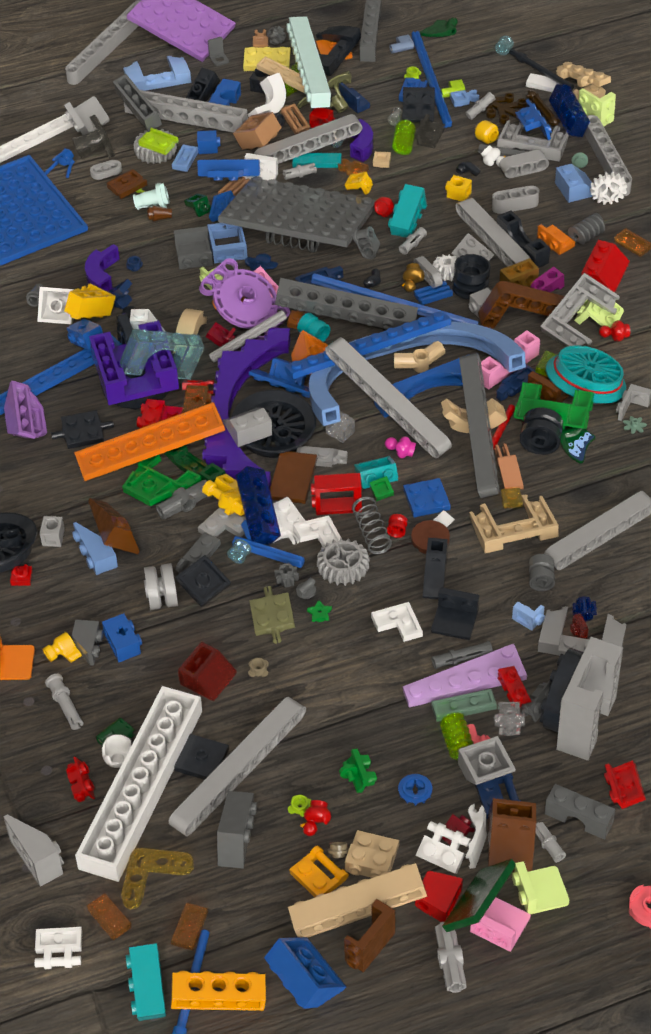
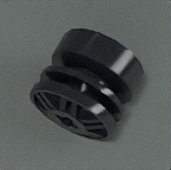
M465 254L458 257L454 263L453 292L461 298L470 300L471 294L488 288L491 269L490 262L483 256L476 254Z

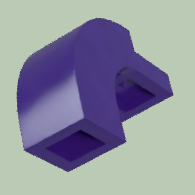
M359 119L362 130L359 134L352 136L355 140L350 144V157L364 163L373 152V131L368 123Z
M112 244L102 252L96 249L88 256L85 262L87 284L91 283L107 292L112 289L111 276L104 272V270L120 260L116 245Z

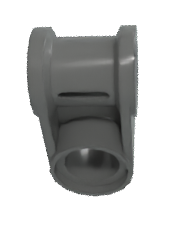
M371 226L362 230L355 229L353 239L362 256L366 259H374L380 247V241Z

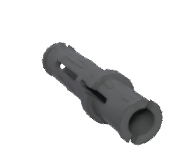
M487 641L455 651L453 649L448 650V653L432 656L431 661L435 669L450 664L454 666L458 662L493 652L491 643Z

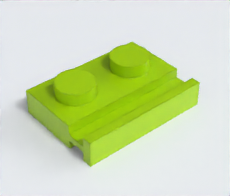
M150 128V132H146L138 140L139 146L167 155L175 147V143L179 142L178 137L154 128Z

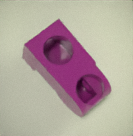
M552 267L535 279L531 284V288L546 292H552L555 289L560 290L565 287L564 274L555 267Z

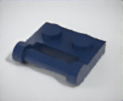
M512 773L475 785L481 805L485 809L486 819H488L492 799H503L499 784H505L510 800L521 801L518 798L512 781Z

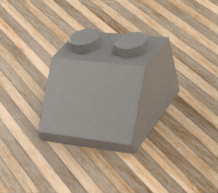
M255 408L223 420L224 425L238 447L272 435V421L264 408Z
M498 736L459 749L458 765L466 780L475 785L515 772V767Z

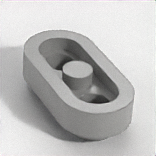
M118 160L106 161L93 165L90 168L91 177L96 180L118 175L122 171L121 162Z

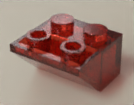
M203 642L196 647L178 669L180 685L212 701H215L237 673L219 650Z

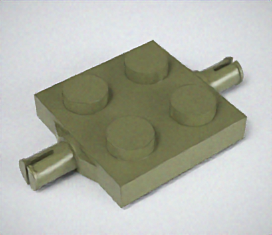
M268 586L269 592L267 587L263 589L265 597L249 601L256 636L272 634L273 643L277 644L276 637L278 643L281 642L280 632L295 628L289 593L273 595L272 587Z

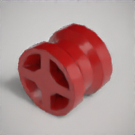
M401 514L391 515L388 521L387 533L391 537L401 538L406 533L408 520Z

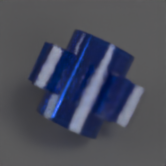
M586 596L579 597L576 603H573V616H578L580 621H590L593 619V615H597L596 601L591 602V599Z

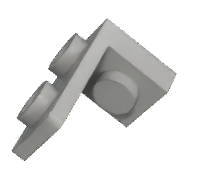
M631 384L628 391L625 390L623 393L622 403H618L616 413H619L618 420L622 421L630 402L648 407L651 401V389Z

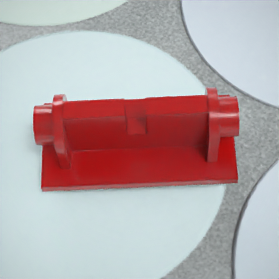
M515 666L498 669L499 677L497 679L500 681L504 691H508L507 697L511 708L519 710L522 704L531 703L532 701Z
M73 757L75 763L68 764L66 769L69 782L71 784L75 783L71 786L73 797L77 802H83L87 796L94 800L93 790L95 787L89 779V767L84 761L81 762L78 758Z

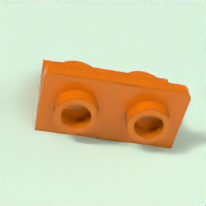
M542 224L538 226L537 238H541L557 254L561 255L575 247V241L553 224L547 228Z

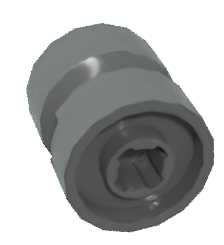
M537 554L529 559V585L532 589L547 591L554 587V560L551 556Z

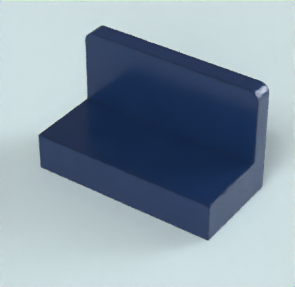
M343 82L339 83L341 96H343L352 110L360 113L370 108V102L355 89L348 88Z

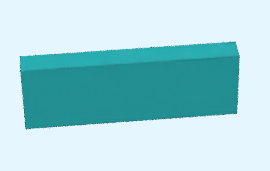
M306 153L293 158L292 165L295 168L297 165L303 166L315 163L314 167L341 168L342 156L341 153Z

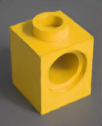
M453 175L445 186L447 198L458 201L468 199L471 194L472 180Z

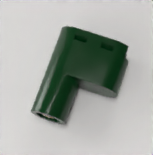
M119 717L95 738L103 746L106 738L111 735H123L131 739L135 734L132 733L134 729Z

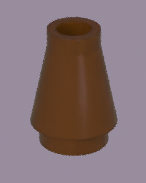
M152 205V207L147 209L148 220L153 222L172 218V209Z

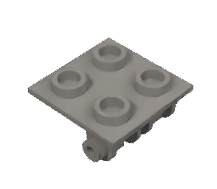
M469 233L451 253L456 258L465 254L481 255L488 261L494 256L490 250Z

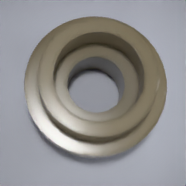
M332 842L328 849V853L332 854L333 858H344L349 851L346 842Z

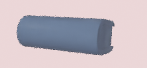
M409 34L396 37L397 43L389 46L391 54L414 49V43Z

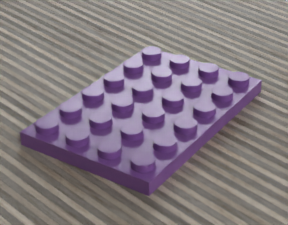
M141 0L127 14V19L201 62L209 56L208 40L220 36L224 39L236 25L234 21L197 0Z

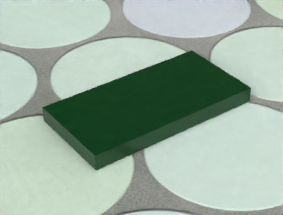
M512 859L479 870L442 925L446 932L480 922L514 870L516 864Z

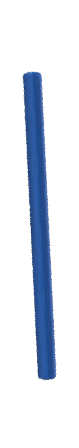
M413 31L412 39L430 87L435 88V103L445 128L451 127L452 120L419 31Z
M316 273L311 278V283L326 288L418 307L417 314L427 317L435 312L442 311ZM442 311L451 318V322L478 325L476 320Z

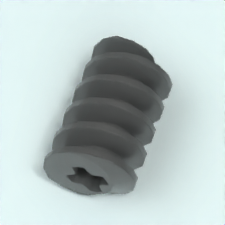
M598 213L590 215L588 218L568 229V236L575 243L585 244V242L590 241V239L605 231L602 217Z

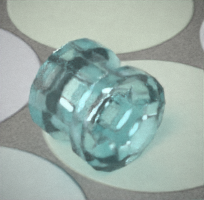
M502 36L496 43L495 49L500 55H507L510 49H512L514 42L511 37Z
M237 539L233 543V547L228 550L227 555L235 563L241 564L245 561L246 556L250 554L251 546L246 541Z

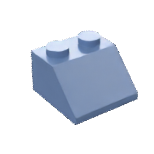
M573 164L556 167L555 184L568 203L593 197L590 190L592 182L585 172Z

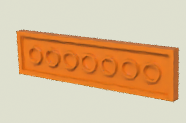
M214 402L74 453L84 481L220 433L225 431V427Z

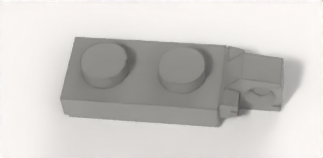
M300 446L296 451L298 453L316 454L318 458L316 466L332 467V465L337 463L347 464V451Z

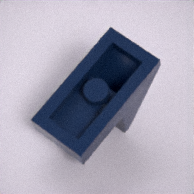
M129 279L108 291L116 296L114 307L124 309L132 301V298L128 295V288L132 285Z

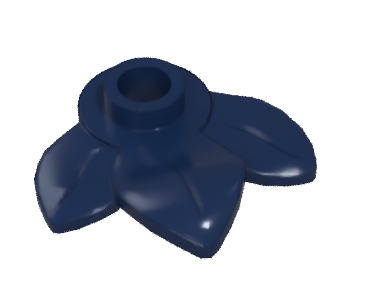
M259 254L256 258L247 257L245 259V264L250 266L251 271H255L260 266L264 271L278 266L277 262L271 261V256L268 254Z

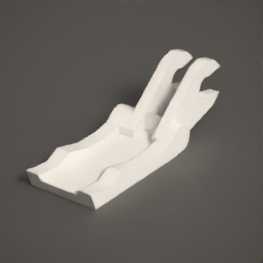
M475 804L471 805L468 809L470 819L476 829L465 856L466 859L469 858L470 869L476 868L487 837L485 809L481 806L479 812H477Z

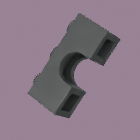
M555 784L546 799L545 815L564 823L568 816L576 817L584 823L585 832L605 840L614 822L615 809Z

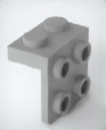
M91 97L75 108L72 107L70 102L64 105L67 110L65 112L69 120L73 119L74 128L77 132L80 131L84 137L110 121L96 97Z

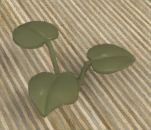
M350 71L337 75L328 82L329 89L335 88L337 95L331 98L330 107L334 106L338 113L345 111L349 107L343 96H341L338 86L341 82L351 84L352 76ZM305 97L297 104V108L300 109L310 102H307Z

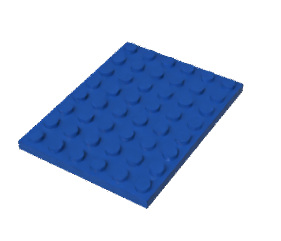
M30 155L0 166V266L88 231L87 224Z

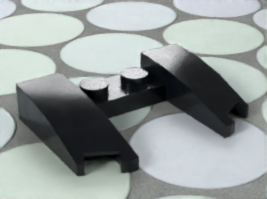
M332 26L316 34V38L337 43L328 55L319 54L325 75L331 76L361 39L360 28Z

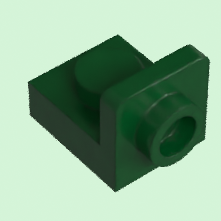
M197 193L184 200L187 207L195 210L197 217H201L211 210L206 195Z

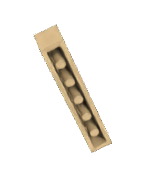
M415 863L404 865L400 869L391 872H383L371 879H363L348 887H340L336 891L327 894H319L307 901L296 902L294 905L289 906L288 909L297 937L308 938L372 916L371 905L376 899L391 908H395L427 897Z

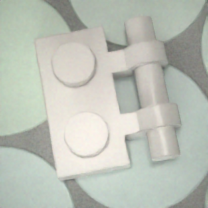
M430 821L427 829L433 831L434 836L430 838L424 835L416 856L457 874L465 856V853L459 851L458 848L460 844L468 847L471 839L465 837L464 833L460 831L454 832L447 829L446 825L442 823L436 824ZM442 836L452 840L450 846L440 842Z
M82 928L36 929L35 951L36 954L44 953V958H35V968L44 967V969H52L55 966L72 968L73 965H81V956H72V952L82 951ZM64 952V957H52V953Z

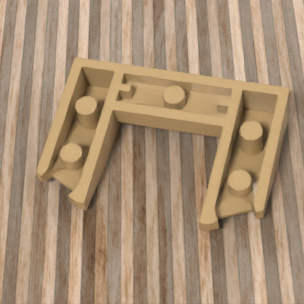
M521 495L529 519L498 526L485 503L480 505L482 512L475 516L471 511L470 518L484 553L503 550V543L538 536L540 541L558 537L559 525L543 496L539 497V502L528 501V495Z

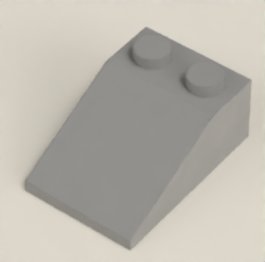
M8 814L3 816L11 843L40 887L63 875L61 865L64 862L59 854L61 849L56 841L52 842L47 834Z

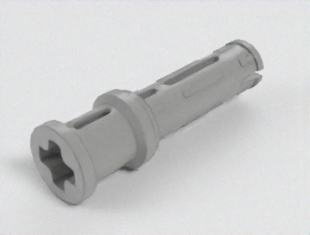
M57 673L49 676L45 681V685L50 688L53 700L59 703L71 729H79L84 723L69 697L70 690L64 685L62 675Z

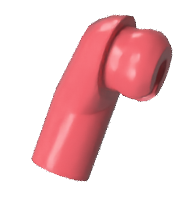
M469 724L465 727L467 738L471 745L490 739L488 735L486 737L484 734L481 736L477 735L474 724Z

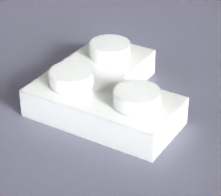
M329 516L293 524V530L299 542L318 538L322 547H325L326 542L332 544L333 539L337 542L341 538Z
M409 602L371 612V618L378 632L397 627L404 642L423 637V631Z

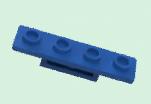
M529 99L525 100L527 108H522L520 111L515 112L518 121L526 132L539 127L547 140H550V133H552L550 125L546 123L545 118L541 116L535 104L531 103Z
M259 159L197 161L198 176L213 177V180H223V177H229V180H238V177L260 176Z
M275 357L272 360L270 373L258 369L249 371L248 375L253 376L257 381L265 380L270 382L269 384L272 386H282L289 392L297 391L302 393V396L310 398L309 387L304 385L306 375L292 379L285 372V365L291 363L289 361Z

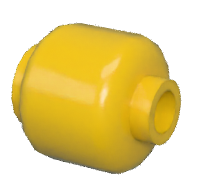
M487 120L481 121L475 128V137L486 144L496 141L499 136L498 127Z

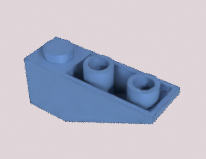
M76 522L73 523L75 530L72 532L73 538L76 543H80L79 549L83 556L86 555L89 569L93 568L95 574L98 575L117 568V558L113 548L104 545L99 535Z

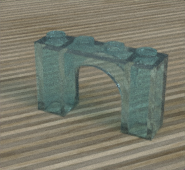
M133 329L120 360L121 367H123L125 374L141 375L148 358L152 354L161 350L175 351L173 359L177 367L178 379L191 380L204 350L201 337L195 334Z

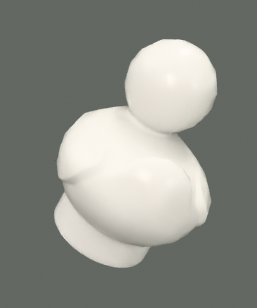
M491 145L481 153L484 164L492 166L496 160L497 166L500 167L501 159L506 157L500 156L501 151L498 148H492Z

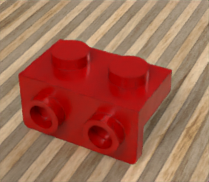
M633 760L615 768H612L609 763L605 764L607 772L604 773L608 785H611L612 790L609 793L614 803L617 802L624 809L646 800L637 767Z

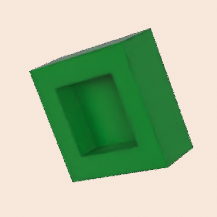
M387 476L369 482L376 501L394 495Z

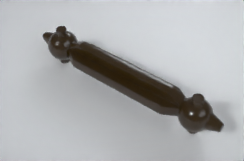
M528 90L526 97L532 100L548 120V124L554 127L559 126L561 120L555 117L539 97V94Z

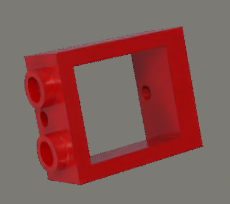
M360 473L315 475L314 483L311 484V495L315 496H311L312 508H316V515L353 513V503L362 498ZM353 491V497L320 499V493ZM362 501L358 502L355 506L356 512L362 508Z

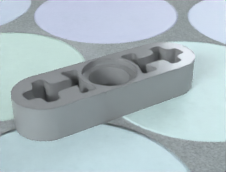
M424 256L414 259V263L419 264L420 269L424 271V280L432 288L443 284L440 272Z

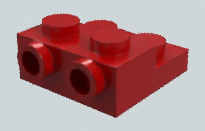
M147 399L146 404L142 403L141 405L142 417L138 416L137 427L143 428L184 413L183 407L165 406L164 400Z

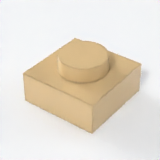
M375 151L373 167L389 168L391 152Z

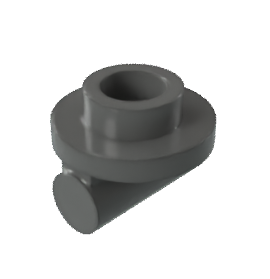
M310 577L307 581L300 583L296 588L297 595L302 599L312 598L316 594L315 580Z

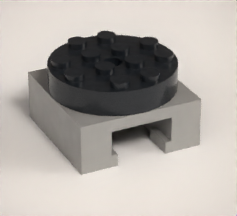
M591 637L584 652L569 648L565 654H560L557 662L558 669H553L550 676V682L552 683L549 688L548 697L544 698L541 710L543 712L540 718L544 728L558 732L556 750L589 760L597 742L599 713L608 716L617 697L623 647Z

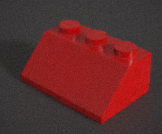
M598 240L582 271V275L586 273L615 293L630 261L615 244Z

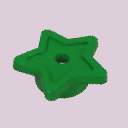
M317 601L314 607L307 608V612L312 614V622L329 621L328 613L332 610V606H324L321 601Z

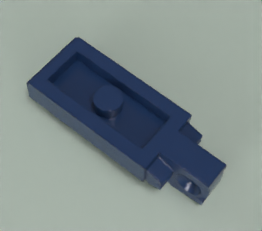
M341 266L332 269L324 267L295 278V281L316 285L311 283L314 273L339 280L344 277L343 269Z
M526 364V368L519 369L502 380V384L496 390V398L503 401L508 396L516 395L521 391L522 383H528V375L532 371L539 375L540 373Z

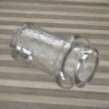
M394 107L388 117L389 123L393 126L398 125L401 121L402 110L399 107Z

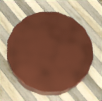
M422 521L412 530V545L424 554L427 552L428 538L448 539L449 545V530L438 521Z

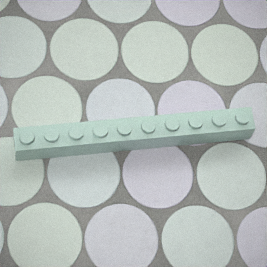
M289 17L286 29L289 40H291V47H293V55H295L300 78H302V86H304L307 102H310L311 108L330 107L331 92L308 18Z

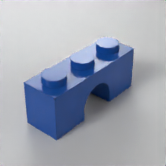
M222 79L221 83L217 85L216 91L212 93L209 102L230 106V103L236 104L241 96V83Z

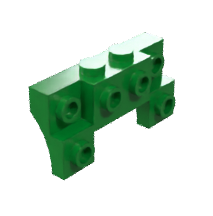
M522 383L520 397L515 406L514 418L523 419L526 412L534 408H548L561 416L563 419V429H565V426L587 429L589 412L592 411L595 392L575 390L572 404L540 400L542 385Z

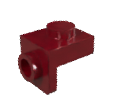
M215 322L205 337L219 347H222L235 338L233 333L236 328L233 327L229 332Z
M452 814L445 824L447 829L454 832L460 831L464 833L465 837L469 831L473 833L476 830L471 826L472 821L464 815L458 817ZM442 836V839L451 845L452 840Z

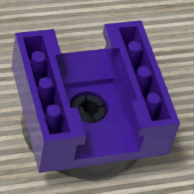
M159 320L138 325L142 338L141 341H138L142 357L134 360L126 344L114 345L110 332L89 336L92 358L100 379L102 393L108 405L115 404L123 408L136 410L141 408L142 403L146 404L147 399L162 400L169 391L179 389L177 367Z

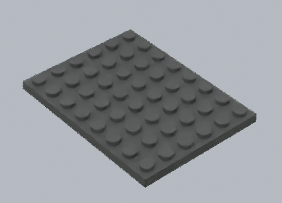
M255 176L249 180L218 216V222L348 247L353 240L354 230L361 229L374 211L376 200H372L369 197H356L353 194H340L338 191H325L322 188H309L306 185H293L291 182L282 183L275 179L263 180L262 177Z

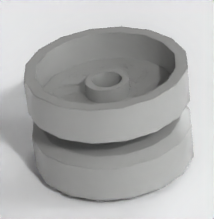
M171 563L161 565V577H157V571L154 566L144 567L146 579L144 580L146 598L149 599L150 610L161 608V596H164L167 607L178 606Z

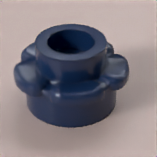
M131 256L127 259L126 267L128 270L138 271L143 266V262L138 256Z

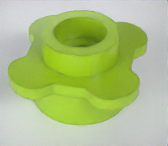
M409 67L404 78L419 79L421 71L417 67Z
M304 795L293 796L288 812L304 817V811L310 807L311 799H307Z

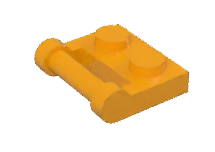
M318 845L307 856L290 868V874L314 897L319 894L332 892L345 882L349 876L344 869L341 870ZM318 860L335 877L333 879H330L324 872H322L314 864V862Z

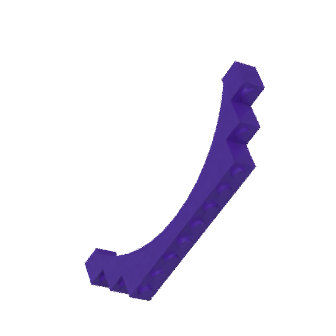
M290 328L268 329V335L264 336V340L246 339L245 346L241 347V351H222L221 358H218L219 370H216L217 383H214L213 389L215 396H212L211 403L214 402L222 422L224 419L229 418L232 404L238 391L250 377L248 375L249 371L259 369L273 358L284 353L289 354ZM225 425V431L206 437L205 446L207 447L203 449L202 454L206 464L214 463L218 467L223 468L230 477L239 483H243L247 489L253 490L254 498H266L271 487L270 472L258 467L244 454L241 448L236 445Z

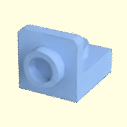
M520 602L513 606L512 619L531 631L544 621V606L542 605L535 611Z

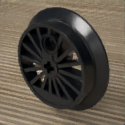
M265 390L251 394L244 398L232 413L233 417L255 408H264L267 413L269 412V417L272 421V435L245 445L251 452L263 457L279 458L280 453L296 452L298 447L303 446L311 438L316 427V416L311 405L302 397L283 390ZM272 441L274 442L275 447H270Z
M10 512L0 513V573L20 565L31 553L32 544L37 537V527L25 515Z

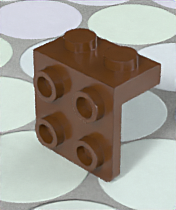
M534 371L528 375V383L542 385L540 396L542 400L562 402L569 396V394L553 384L546 372L542 376Z

